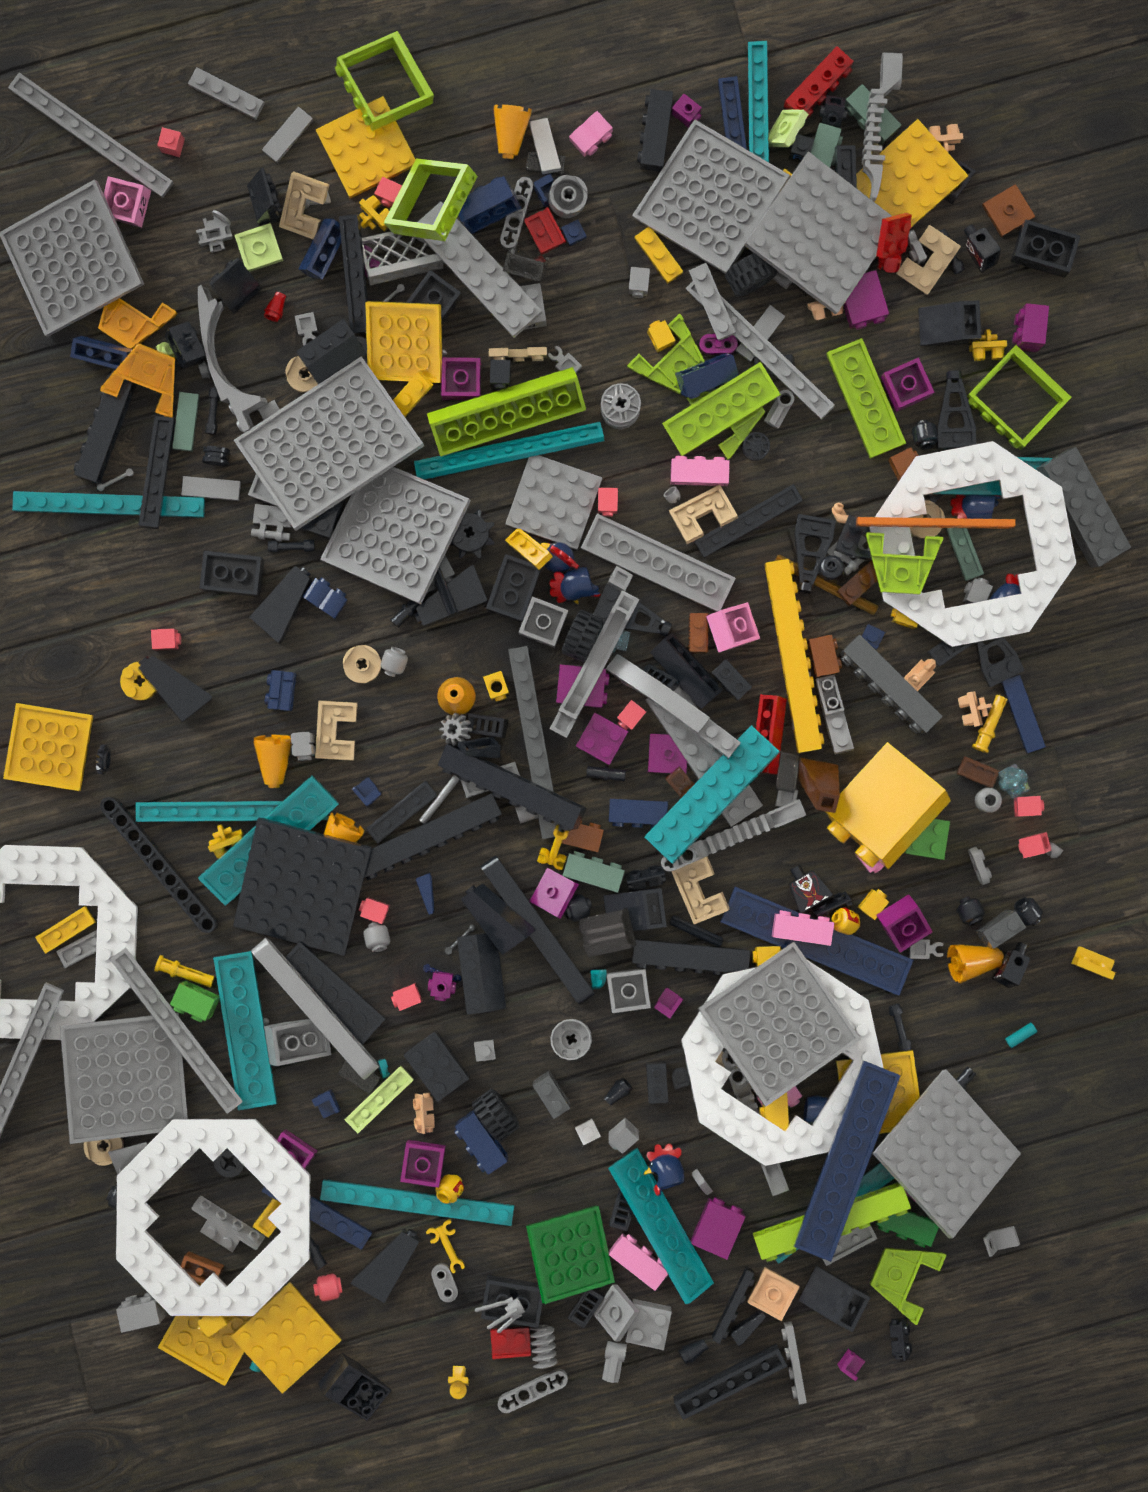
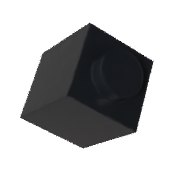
M797 134L789 159L801 162L807 152L811 153L815 139Z

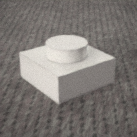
M593 1119L575 1127L583 1145L601 1137Z

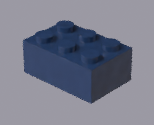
M503 176L494 178L491 183L485 186L475 188L474 192L468 195L459 213V218L466 229L473 234L522 208L513 188Z
M474 1110L456 1122L455 1134L460 1140L464 1139L467 1145L465 1147L471 1156L475 1155L478 1161L477 1166L482 1172L486 1171L489 1175L508 1161L509 1155L500 1142L487 1131Z

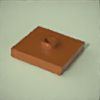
M1016 184L982 204L1001 237L1020 227L1025 220L1035 218Z

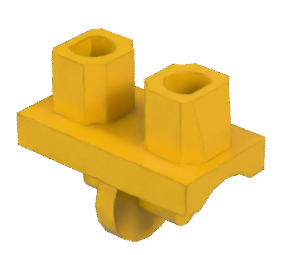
M374 195L366 201L362 199L359 204L368 216L363 212L360 214V218L363 220L360 224L361 227L366 228L369 226L373 230L376 227L373 223L374 221L385 232L388 227L384 224L389 210L385 208L378 214L375 210L381 203Z
M985 329L984 335H981L980 342H972V345H969V352H972L974 361L985 360V351H991L992 360H1002L1004 349L1007 347V340L991 341L997 340L998 336L997 334L991 335L990 329Z
M222 824L218 825V832L213 833L214 839L209 841V851H213L219 859L227 852L225 846L232 845L233 847L243 838L242 829L232 832L231 827L224 829Z
M453 1366V1377H448V1383L451 1385L450 1394L455 1399H462L467 1392L466 1386H469V1378L465 1377V1366Z

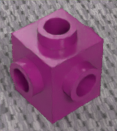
M435 971L433 979H429L428 991H431L430 996H435V1000L446 1001V998H450L451 994H455L456 983L453 982L454 974ZM443 984L445 989H441L439 985Z

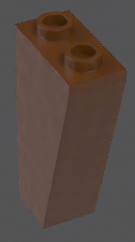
M800 758L797 778L815 809L835 813L840 796L838 765Z

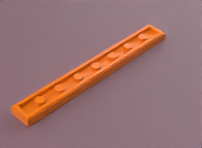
M857 517L856 526L1012 529L1015 527V519Z

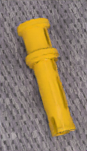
M1000 695L995 696L983 728L978 730L979 735L972 748L983 753L989 752V744L995 738L994 731L1008 699Z
M163 955L159 956L154 970L170 974V977H182L211 988L215 977L180 965V962L177 960L174 962L165 959Z

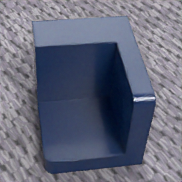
M551 174L533 183V188L544 208L549 206L548 194L554 182Z
M368 777L352 788L367 807L383 795Z
M332 1089L312 1099L314 1106H318L323 1118L341 1111Z

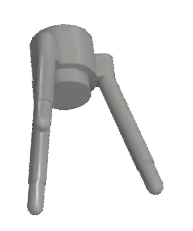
M512 1297L504 1301L475 1308V1312L508 1304L505 1307L507 1314L487 1326L489 1330L510 1317L497 1330V1333H501L512 1322L521 1317L525 1310L518 1298L513 1300Z

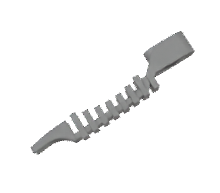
M882 53L880 89H871L867 103V120L865 122V139L862 151L864 156L861 165H863V172L871 182L870 199L875 202L879 192L883 171L882 162L885 160V155H880L882 146H878V142L881 141V136H878L881 130L879 123H881V114L884 113L885 105L887 104V99H884V97L892 90H900L902 53Z
M800 799L771 810L767 814H761L757 818L750 819V821L742 822L740 825L737 824L733 828L725 829L721 833L718 832L713 836L706 837L704 840L701 839L693 843L687 849L693 852L691 860H686L682 854L675 861L673 867H671V865L666 864L668 860L663 857L661 865L666 871H674L698 861L711 853L714 854L720 849H726L727 846L731 847L735 843L743 842L744 839H750L756 834L760 835L764 831H770L773 827L777 828L806 816Z
M725 1050L722 1054V1062L725 1069L731 1072L728 1078L734 1095H736L738 1101L759 1114L758 1105L754 1101V1094L751 1092L750 1084L743 1076L738 1082L732 1079L733 1073L740 1070L735 1062L730 1063V1061L725 1060L728 1057V1052ZM779 1163L767 1166L761 1164L772 1196L789 1190Z

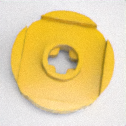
M139 662L132 663L122 671L120 679L121 688L128 697L135 700H147L156 691L139 672ZM138 676H141L142 679H145V682L142 683L141 687H139V684L135 683V680L138 679Z

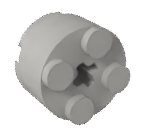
M569 175L558 177L553 182L548 194V203L551 210L564 219L578 215L583 210L587 201V187L579 177ZM565 194H566V195H569V194H570V195H571V199H569V198L565 199V198H564Z

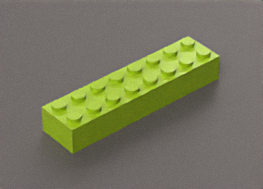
M571 367L427 413L441 457L585 411L586 407L574 368Z
M899 1182L855 1197L841 1236L851 1233V1229L859 1227V1229L871 1226L870 1222L873 1221L878 1223L889 1220L888 1216L893 1214L901 1216L908 1213L907 1210L911 1209L905 1190ZM805 1215L753 1233L762 1260L766 1259L768 1262L777 1259V1255L781 1253L789 1255L796 1252V1248L793 1245Z

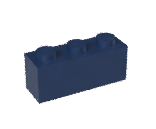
M323 219L298 270L313 279L324 278L341 244L339 222L334 219Z
M80 336L73 338L70 357L117 369L133 349Z
M728 353L675 373L681 395L689 399L700 396L701 392L713 391L717 389V386L724 385L739 376L734 356Z
M610 799L609 822H612V826L624 827V823H632L631 827L643 828V824H651V828H653L667 814L668 802Z

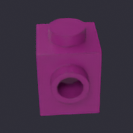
M683 94L672 107L671 115L689 128L694 120L699 121L702 117V107Z

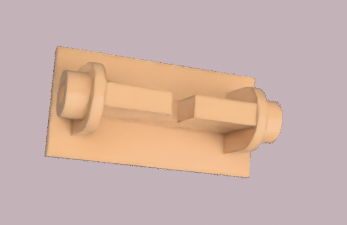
M921 659L904 679L918 691L935 673L933 669L936 667V661L934 659H927L924 662Z
M415 1093V1098L413 1099V1108L416 1110V1118L414 1119L415 1129L422 1134L433 1132V1128H435L434 1114H427V1111L434 1110L433 1096H431V1093H423V1095Z

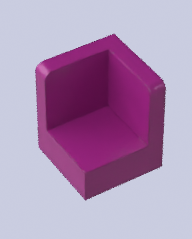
M665 988L654 1004V1008L668 1018H671L683 999L669 988Z
M848 1349L837 1365L842 1372L856 1381L858 1379L856 1374L865 1363V1360Z

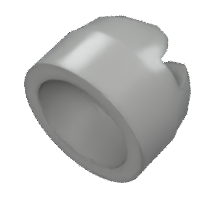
M671 487L664 493V497L669 503H677V500H680L681 495L676 487Z
M1050 842L1051 851L1046 854L1050 855L1051 858H1057L1063 850Z

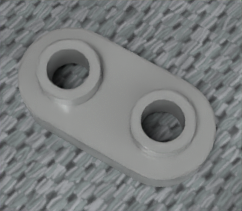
M977 847L968 849L980 884L990 883L992 875L989 868H985L983 863L985 857L982 850H978Z
M439 1263L433 1267L431 1276L440 1299L444 1302H452L458 1295V1287L450 1267L447 1264ZM442 1271L445 1276L439 1277L437 1273ZM450 1290L452 1294L447 1296L444 1291Z

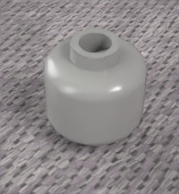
M397 647L385 650L380 666L385 670L384 673L386 675L395 677L396 674L404 672L408 661L404 650Z
M993 788L981 789L975 796L976 807L984 813L995 812L1002 804L1000 793Z
M378 922L369 924V928L364 930L363 933L366 947L371 949L372 952H380L387 949V946L390 944L388 928L385 925H380Z

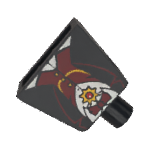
M973 224L964 229L968 237L966 249L980 273H983L998 263L1001 248L986 228L977 230Z
M800 864L790 869L795 880L788 883L799 913H803L833 895L813 870L805 873Z
M1018 942L1014 950L1007 951L1002 965L997 968L992 980L1007 988L1019 986L1030 961V958L1025 956L1028 946Z

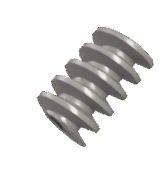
M539 1325V1328L530 1327L531 1330L536 1331V1333L530 1335L532 1338H536V1341L531 1342V1345L537 1346L536 1349L532 1350V1353L538 1354V1356L532 1358L533 1361L538 1362L533 1367L543 1369L554 1366L557 1363V1359L554 1358L556 1351L553 1350L556 1347V1344L553 1342L555 1336L552 1334L554 1328L549 1325Z

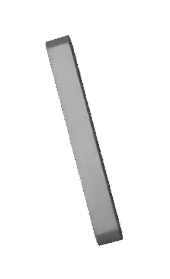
M264 938L251 950L258 961L360 1077L365 1080L379 1068L376 1060L268 938Z

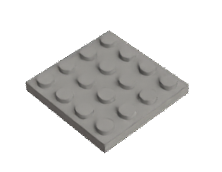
M539 455L529 457L505 525L515 529H522L524 532L555 543L563 542L570 548L577 550L602 477Z

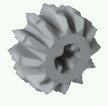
M454 713L453 716H446L447 721H441L442 725H444V728L439 729L444 732L441 738L446 739L447 744L452 743L453 746H458V743L465 741V738H471L468 734V731H472V728H468L471 722L469 720L465 721L466 716H459L458 713Z

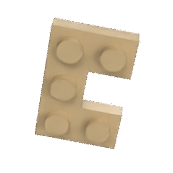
M293 171L290 176L279 227L314 239L321 220L303 214L306 199L324 204L329 184Z
M931 225L928 226L919 239L922 245L934 252L925 266L922 268L907 257L896 273L926 295L932 290L961 247Z
M529 347L527 349L491 348L489 349V357L493 360L513 358V362H524V358H532V361H543V358H547V347Z
M720 485L669 510L686 544L704 536L696 520L710 512H713L721 527L738 519V515Z
M319 701L315 758L354 760L355 741L336 740L337 721L357 722L358 703Z
M708 857L671 871L693 924L730 910L723 892L705 899L698 881L715 874Z

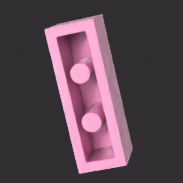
M675 456V459L671 460L670 485L728 486L729 460H725L724 457H714L713 460H706V457L702 456L694 457V459H687L686 456Z
M780 910V914L775 913L771 936L831 946L834 922H830L828 917L818 916V920L810 919L811 915L799 913V917L791 916V912Z
M622 1233L609 1250V1255L655 1291L668 1275L659 1258L657 1260L652 1256L653 1252L646 1246L640 1247L632 1235L628 1234L626 1236Z

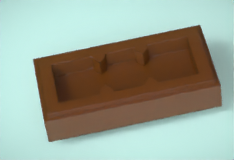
M963 756L956 774L986 787L993 788L1000 771Z
M680 766L665 778L681 798L694 785Z

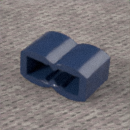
M322 577L320 580L315 578L303 595V598L336 619L348 602L345 598L347 594L338 588L336 591L329 587L330 583Z

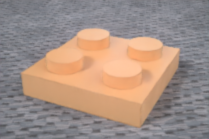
M764 1267L747 1299V1303L782 1321L800 1286Z

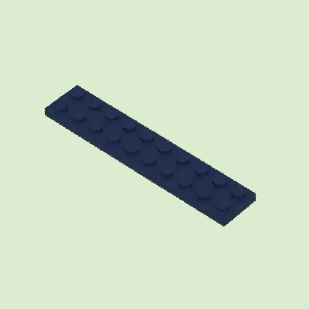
M734 887L728 901L730 910L724 912L721 923L782 948L795 942L804 957L898 996L900 995L913 963L912 959L854 935H845L835 931L834 928L831 946L772 937L775 913L780 914V910L791 912V916L799 917V913Z
M867 1061L862 1062L793 1247L827 1261H832L901 1075Z

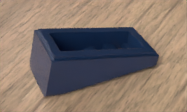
M431 873L416 878L429 915L434 913Z

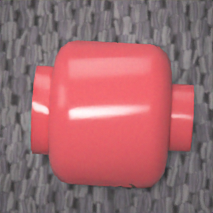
M333 1273L319 1276L317 1284H313L315 1296H319L321 1301L337 1299L340 1293H342L340 1277Z

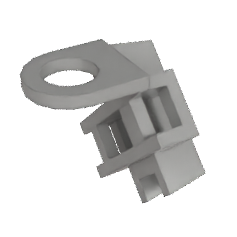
M216 210L212 211L214 220L207 221L206 218L203 219L205 228L196 230L200 238L199 244L201 246L209 245L211 253L226 250L224 241L232 239L230 220Z

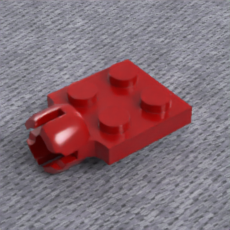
M902 213L882 219L876 254L879 257V270L884 267L883 269L888 273L899 271L902 260L901 254L906 252L912 214Z

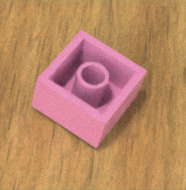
M108 176L104 196L115 221L142 228L151 190L140 184Z
M748 602L706 616L718 652L760 639Z

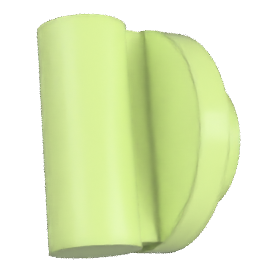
M162 342L156 346L157 351L175 357L168 343Z

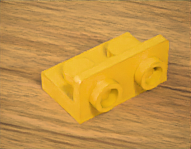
M1080 946L1077 948L1071 964L1113 980L1115 972L1111 971L1114 960Z

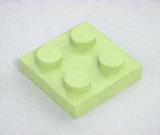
M782 110L769 132V147H790L794 143L798 131L804 126L808 113L804 110Z
M271 223L235 235L244 266L249 272L283 261Z

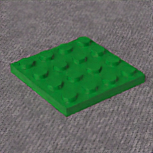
M595 1205L526 1226L543 1304L615 1282L599 1206Z

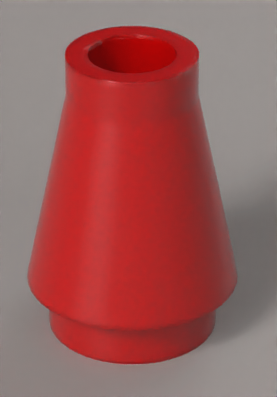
M276 292L264 309V316L268 320L278 322L282 318L286 299L283 293Z

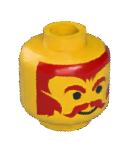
M839 908L832 916L831 922H834V930L845 935H852L860 927L859 915L847 908Z
M444 1175L440 1180L439 1188H435L436 1196L445 1204L455 1203L464 1191L462 1179L457 1175Z

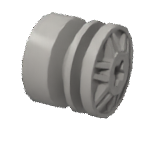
M618 383L610 386L605 390L601 399L600 411L603 420L607 425L615 429L629 428L639 417L640 396L635 388L628 384ZM618 401L624 403V408L617 406Z
M566 1019L558 1023L552 1030L550 1037L551 1046L559 1057L566 1060H576L584 1056L590 1049L592 1034L588 1026L582 1021ZM575 1034V1039L577 1040V1042L569 1044V1039H567V1036Z

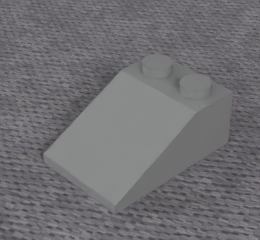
M310 1019L264 1026L270 1065L280 1066L331 1055L330 1041Z

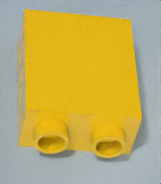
M887 742L840 793L836 812H826L832 821L827 830L843 844L850 837L857 842L860 847L855 851V854L871 868L879 861L889 869L951 800L943 787Z

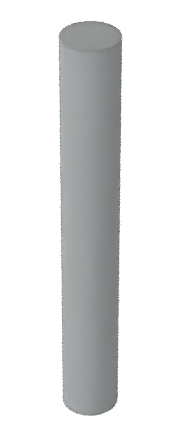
M453 775L419 819L423 824L428 822L460 779L456 775Z

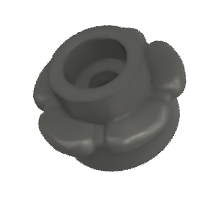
M203 361V363L198 364L202 378L210 379L209 366Z

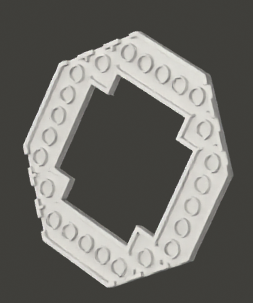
M993 441L916 456L875 516L910 518L925 515L927 512L923 495L998 480L1003 499L1022 496L1036 571L1017 575L1021 594L945 608L942 590L926 593L921 591L920 595L882 592L885 603L951 647L1029 632L1076 565L1062 487ZM869 527L871 533H884L883 554L915 556L910 527Z
M4 845L0 849V903L5 902V884L80 886L79 905L98 906L95 982H76L75 1001H59L43 1038L47 1040H61L60 1026L95 1022L131 988L110 959L126 947L136 960L138 906L127 897L125 892L90 857L83 847ZM1 979L0 1038L21 1039L37 1000L1 999Z
M810 961L808 963L861 1038L857 1043L842 1052L852 1059V1062L813 1125L808 1124L795 1115L787 1130L783 1131L721 1089L731 1072L715 1062L724 1046L700 1011L681 1040L699 1123L764 1166L829 1152L862 1062L867 1061L883 1068L869 1000ZM755 968L723 974L706 1002Z
M173 1119L117 1175L116 1260L170 1316H254L310 1259V1174L257 1119ZM199 1148L212 1161H215L228 1148L281 1203L268 1217L281 1233L228 1286L215 1273H212L199 1286L146 1231L159 1217L146 1202Z

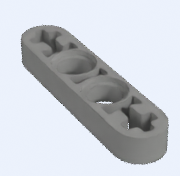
M528 177L520 178L515 186V195L518 200H522L525 203L523 209L506 217L500 238L501 246L505 250H513L518 244L533 193V182ZM528 183L529 188L525 189L524 196H522V187L520 185ZM512 218H516L520 224L514 228L509 225V221ZM509 231L517 232V234H512V241L514 243L510 242L509 245H506L504 239H508Z
M555 1369L502 1394L498 1399V1409L503 1413H510L563 1388L568 1381L567 1373L563 1369ZM556 1374H559V1376H564L562 1378V1383H559V1381H555L552 1383L553 1387H550V1382L547 1378H550V1381H553L556 1379ZM537 1383H546L547 1389L543 1392L536 1389ZM526 1390L530 1396L528 1399L522 1400L518 1396L519 1392ZM515 1394L518 1404H515L514 1400L510 1402V1407L502 1406L503 1399L510 1401L513 1399L512 1395Z

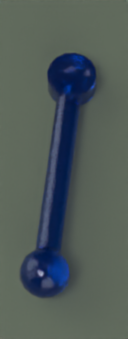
M425 964V965L423 966V970H424L425 972H428V971H432V972H435V971L444 972V971H441V970L432 968L429 964ZM454 975V980L456 982L461 981V975Z

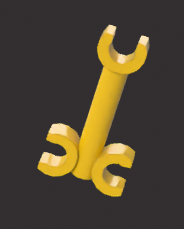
M557 824L553 832L555 839L551 851L541 848L537 862L541 864L548 863L556 869L562 870L567 856L558 854L562 840L567 838L569 831L560 832L559 825Z
M448 1219L443 1223V1226L429 1228L426 1234L435 1233L436 1237L430 1240L431 1244L436 1243L440 1237L451 1261L450 1270L452 1273H455V1264H460L462 1269L465 1268L463 1260L457 1258L447 1236L453 1235L456 1232V1229L447 1230L446 1226L452 1222L451 1219Z

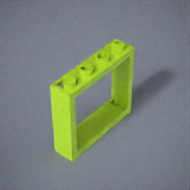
M398 31L337 57L336 73L339 77L343 78L346 91L352 94L355 107L361 110L364 123L367 126L369 125L372 131L433 104L434 94ZM393 48L420 97L374 117L347 68Z
M416 158L384 224L393 234L446 241L478 176L466 164ZM430 174L457 177L433 225L406 221Z
M1017 345L967 395L969 406L982 413L981 417L986 422H991L1000 435H1005L1009 439V443L1014 448H1019L1020 450L1072 398ZM1010 359L1017 363L1058 402L1023 440L976 396Z

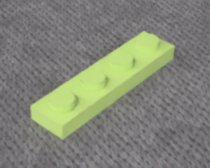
M400 1066L344 1120L359 1133L414 1078Z

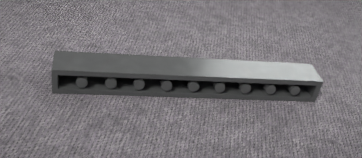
M528 647L508 649L532 782L553 791ZM538 814L542 839L555 837L553 832L557 824L561 832L559 823L547 822L543 820L544 816Z

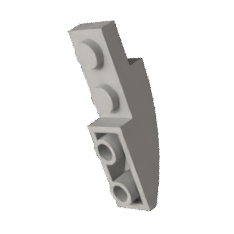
M835 674L817 678L816 684L821 708L834 754L853 751L854 747Z

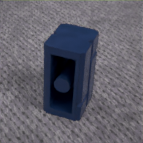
M272 670L271 674H268L267 686H270L269 693L265 695V705H268V709L292 712L296 673Z

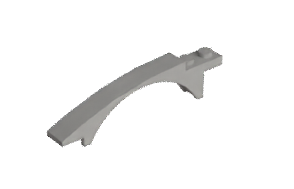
M200 285L198 286L199 318L209 370L221 402L229 404L231 412L236 415L238 420L236 424L239 430L245 433L254 427L249 414L267 405L268 402L266 398L245 394L238 390L228 381L220 369L215 354L214 336L224 304L222 301L218 303L217 299L212 298L209 289Z
M622 590L587 660L560 706L550 730L566 738L568 737L639 601L638 598Z
M619 654L607 666L606 670L617 677L621 683L645 695L689 728L710 750L713 751L715 748L729 759L740 745V741L710 720V717Z

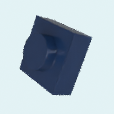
M579 220L561 227L569 246L587 238Z
M867 624L862 637L877 650L885 632Z

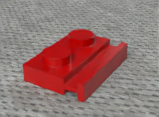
M549 208L524 219V223L541 255L566 243Z
M529 1326L506 1328L501 1333H497L498 1329L490 1330L492 1359L531 1356Z

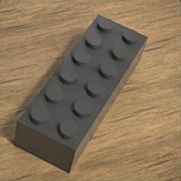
M1077 447L1065 450L1036 468L1038 472L1062 487L1070 531L1091 568L1100 567L1131 548Z
M860 634L839 653L841 656L840 660L847 667L850 665L855 670L853 673L860 680L864 679L868 683L867 687L873 693L878 692L882 696L881 701L888 707L892 706L896 710L894 712L895 715L902 721L905 719L910 724L908 726L909 729L915 734L927 733L943 717Z

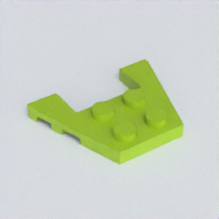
M679 313L668 324V327L680 341L654 367L638 354L627 365V368L681 394L675 373L705 361L682 315Z
M713 391L702 392L700 396L693 399L687 397V400L692 405ZM763 407L732 425L731 429L735 434L718 445L728 460L734 455L765 414Z
M866 532L880 592L920 595L943 537L925 536L923 556L883 554L884 533Z
M884 1248L870 1285L910 1319L911 1322L917 1325L924 1309L907 1301V1295L920 1264L940 1271L946 1254L942 1252Z

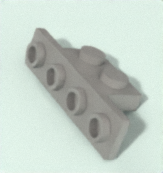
M200 1196L191 1208L207 1219L200 1232L231 1252L235 1250L240 1241L257 1250L265 1238L264 1235L203 1196Z

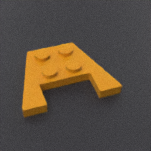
M119 298L104 306L98 329L126 348L133 349L138 343H142L178 313L162 302L153 317L149 318Z
M138 343L101 386L100 391L117 397L123 380L126 379L162 393L155 412L166 417H172L175 357Z

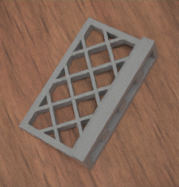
M392 232L362 238V245L366 243L376 245L372 253L365 250L363 246L364 265L369 285L426 273L430 270L443 269V261L437 254L427 255L423 252L428 244L422 238L413 237L409 244L400 240L402 235L393 234ZM389 238L394 241L390 248L381 244L384 239ZM415 239L424 243L421 250L412 246ZM397 243L406 247L402 255L393 250ZM378 248L387 251L384 259L375 255ZM408 250L418 254L415 259L410 260L405 257ZM390 254L399 258L397 263L393 264L386 260ZM372 258L381 262L378 267L370 269L369 262Z

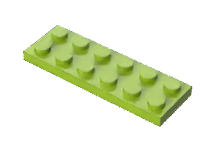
M861 338L827 352V358L869 458L871 459L905 445L906 441L863 339Z
M759 362L662 424L680 454L684 456L781 396L762 363Z

